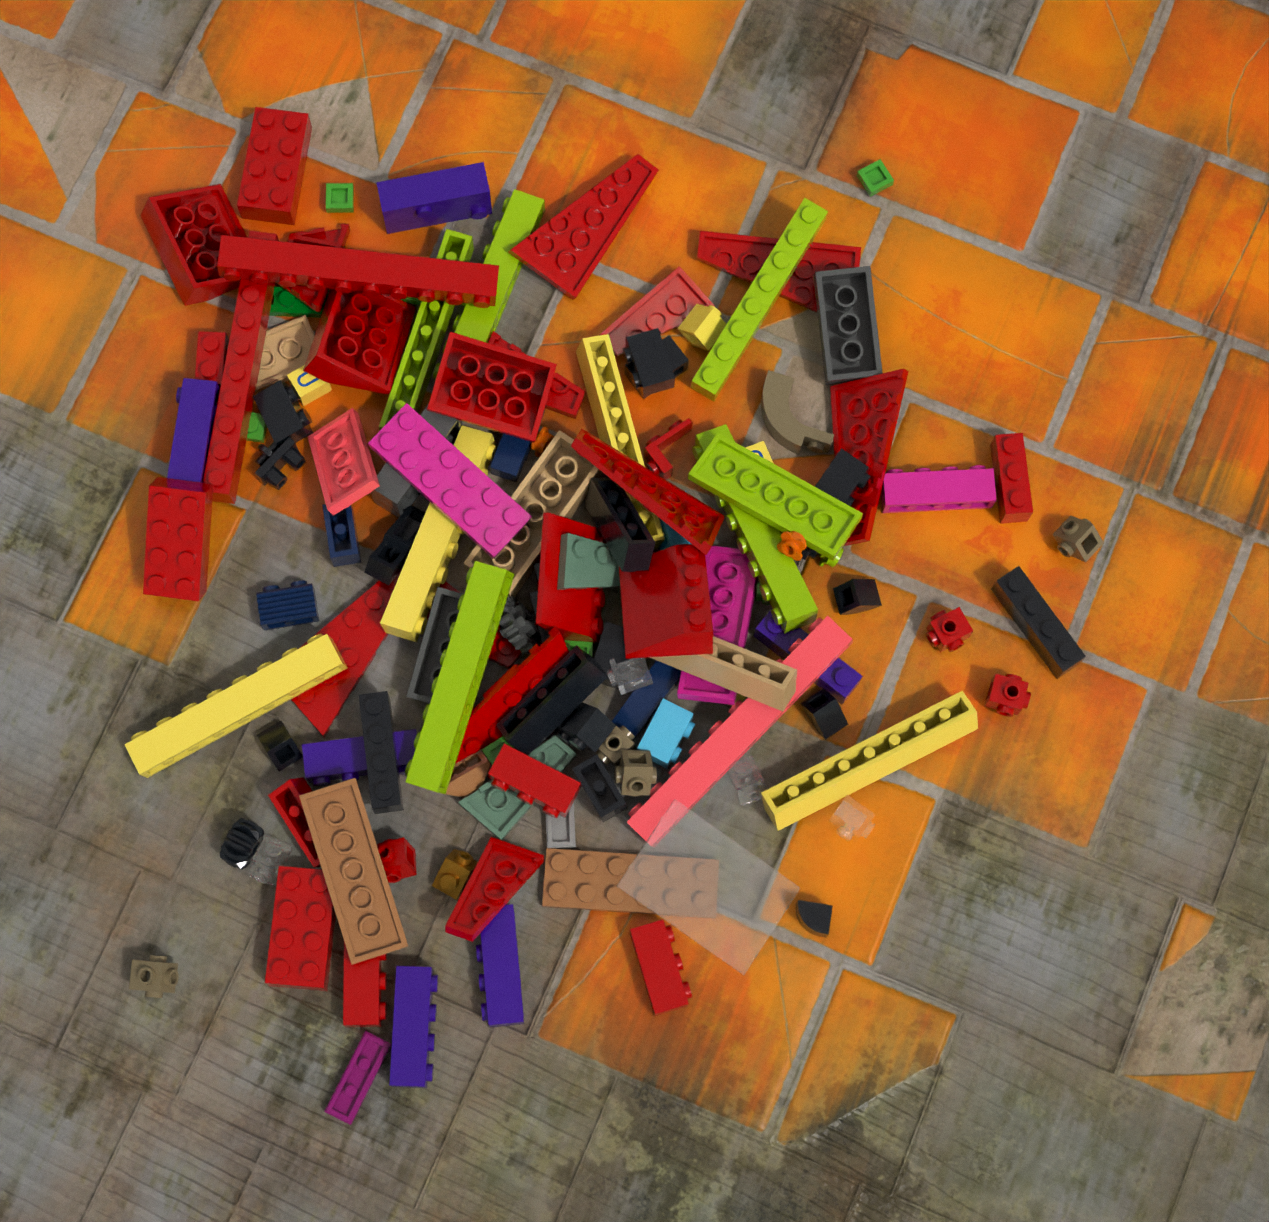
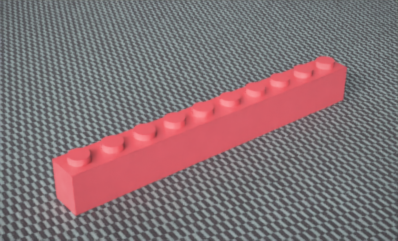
M829 616L824 620L819 617L808 628L811 633L804 640L799 638L790 646L788 651L791 654L784 661L780 658L777 660L779 663L797 669L796 692L784 711L751 698H747L744 702L738 700L728 711L731 715L724 722L719 720L708 731L711 736L704 743L698 741L689 750L688 753L691 756L684 764L680 761L675 764L668 772L671 777L664 784L658 782L651 789L650 798L644 805L639 802L628 813L631 818L627 823L651 847H655L853 643V639Z

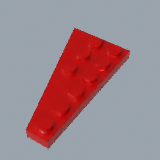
M639 154L635 155L510 249L508 253L570 299L574 300L659 169Z
M700 231L697 260L752 284L779 239ZM812 242L779 296L817 313L813 279L815 272L859 267L861 247Z
M904 368L830 386L834 457L842 448L870 468L868 474L871 475L862 490L857 488L852 495L855 501L851 507L860 511L863 515L844 546L870 541L909 372Z
M584 429L580 430L571 445L578 455L586 458L638 500L645 509L653 512L702 553L707 555L725 518L724 515Z
M401 571L389 586L378 581L315 634H328L333 639L348 667L291 699L324 738L336 716L343 709V705L349 695L354 691L369 667L381 643L388 636L380 622Z
M556 626L548 632L550 637L540 646L538 644L533 646L529 650L531 655L521 664L513 665L483 694L485 699L475 708L473 707L456 763L501 738L503 735L496 724L569 653L564 639Z

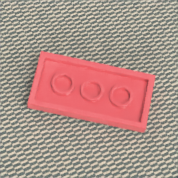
M353 408L308 436L327 510L333 516L380 486L359 414Z

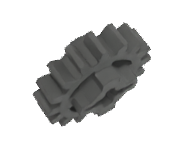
M508 595L499 623V631L503 638L506 637L515 646L516 650L520 649L522 654L527 653L528 655L530 654L529 650L536 644L541 645L539 641L541 636L538 634L539 630L535 622L536 618L532 612L527 610L523 603L519 600L516 601L514 596Z

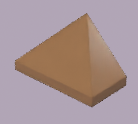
M481 749L455 764L446 795L465 798L483 785L490 763Z

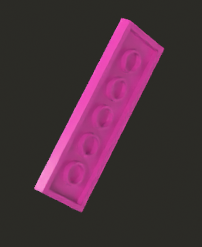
M407 403L368 442V446L492 559L501 552L532 518L528 512Z
M712 546L707 555H705L713 636L745 649L758 578H754L749 570L748 562L750 561L746 553L742 554L738 548ZM681 670L677 691L678 699L735 705L736 692Z

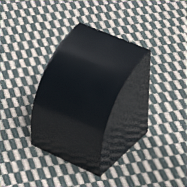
M852 579L833 588L840 615L856 614L882 606L875 579Z
M824 688L801 703L807 717L825 740L849 725L837 699Z
M282 720L257 734L265 751L279 772L303 758Z
M798 900L796 902V915L803 928L819 937L826 938L829 935L833 905Z

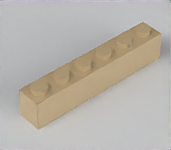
M714 636L713 654L649 657L780 711L785 710L796 692L797 669Z

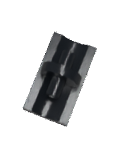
M290 437L281 446L275 444V442L268 448L260 444L257 449L261 455L257 458L256 463L261 467L255 474L262 485L268 484L280 490L288 480L280 470L287 464L294 471H297L305 464V459L299 452L296 443Z

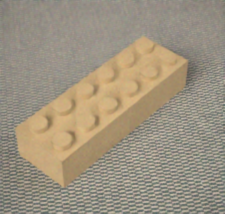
M560 430L557 432L511 496L532 518L494 559L476 545L463 563L466 573H468L470 567H473L475 561L512 572L515 575L508 595L515 598L534 571V564L540 562L543 513L549 512L571 519L587 496L590 479L600 478L603 474L602 471L586 458L578 455L571 447L574 439Z

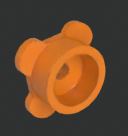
M543 427L537 433L535 443L531 442V449L535 450V456L537 457L542 455L554 438L548 432V427Z
M784 531L781 534L782 540L778 543L777 549L784 555L792 557L793 560L800 561L803 558L802 551L807 547L805 538L796 531Z

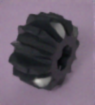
M240 818L233 824L224 838L220 858L228 865L243 870L251 863L260 849L264 830L257 823Z

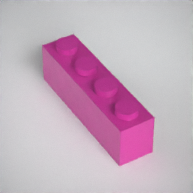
M977 465L970 467L968 470H958L957 467H945L941 471H931L929 468H919L914 470V472H903L901 469L889 470L885 473L881 490L882 513L992 508L996 502L994 468L986 469L985 466Z

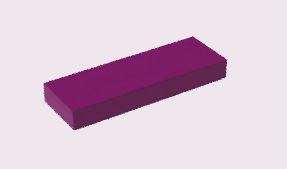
M367 1031L364 1032L324 1112L352 1125L392 1046L391 1043Z

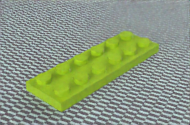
M719 433L716 434L688 474V480L782 533L784 531L800 533L805 538L807 547L834 561L863 515L860 511Z

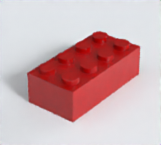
M255 107L237 201V207L242 219L295 225L312 132L308 113Z
M157 477L149 485L143 594L200 601L207 592L213 484Z
M279 866L265 984L268 986L319 991L328 990L336 913L322 869Z

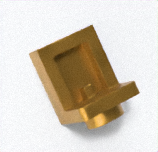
M454 849L445 858L432 886L457 900L478 861L474 860L468 852Z

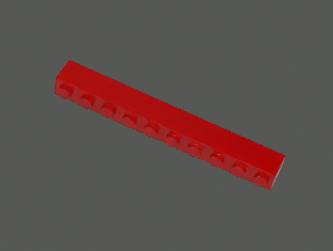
M249 231L248 238L279 241L277 234ZM249 279L240 280L203 483L213 484L212 501L235 504L254 402L253 396L257 386L275 282L257 284Z
M221 235L217 264L219 276L230 281L249 279L257 284L276 282L285 287L304 285L313 290L331 288L340 293L358 291L368 296L386 294L395 299L413 297L423 302L441 300L446 301L450 305L468 303L478 308L495 306L499 265Z

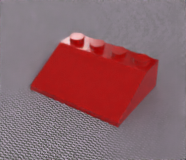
M221 184L148 198L140 216L184 306L209 301L239 287L240 280H226L224 277L219 276L217 267L221 235L248 238Z
M330 288L303 371L327 383L388 395L393 386L416 307L386 294L368 296L363 294V292L351 291L350 293H340Z
M450 332L427 411L535 443L557 364Z
M549 512L543 513L536 624L548 632L556 626L564 642L569 640L599 643L600 634L603 632V620L601 618V609L605 604L603 588L557 590L561 535L570 533L605 544L606 542L596 527Z
M692 544L674 545L653 553L649 570L622 572L619 567L626 659L713 654V624L704 553Z

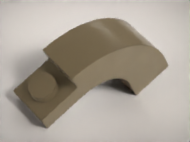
M768 370L761 396V413L765 426L771 436L781 446L798 455L802 445L807 446L808 450L815 453H829L834 434L800 423L790 411L789 397L795 378Z

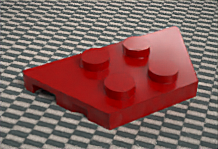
M345 223L340 224L341 229L325 231L323 227L309 232L290 233L287 242L344 248L350 233V226ZM280 285L316 312L321 311L329 288L313 290L304 285H296L294 287Z

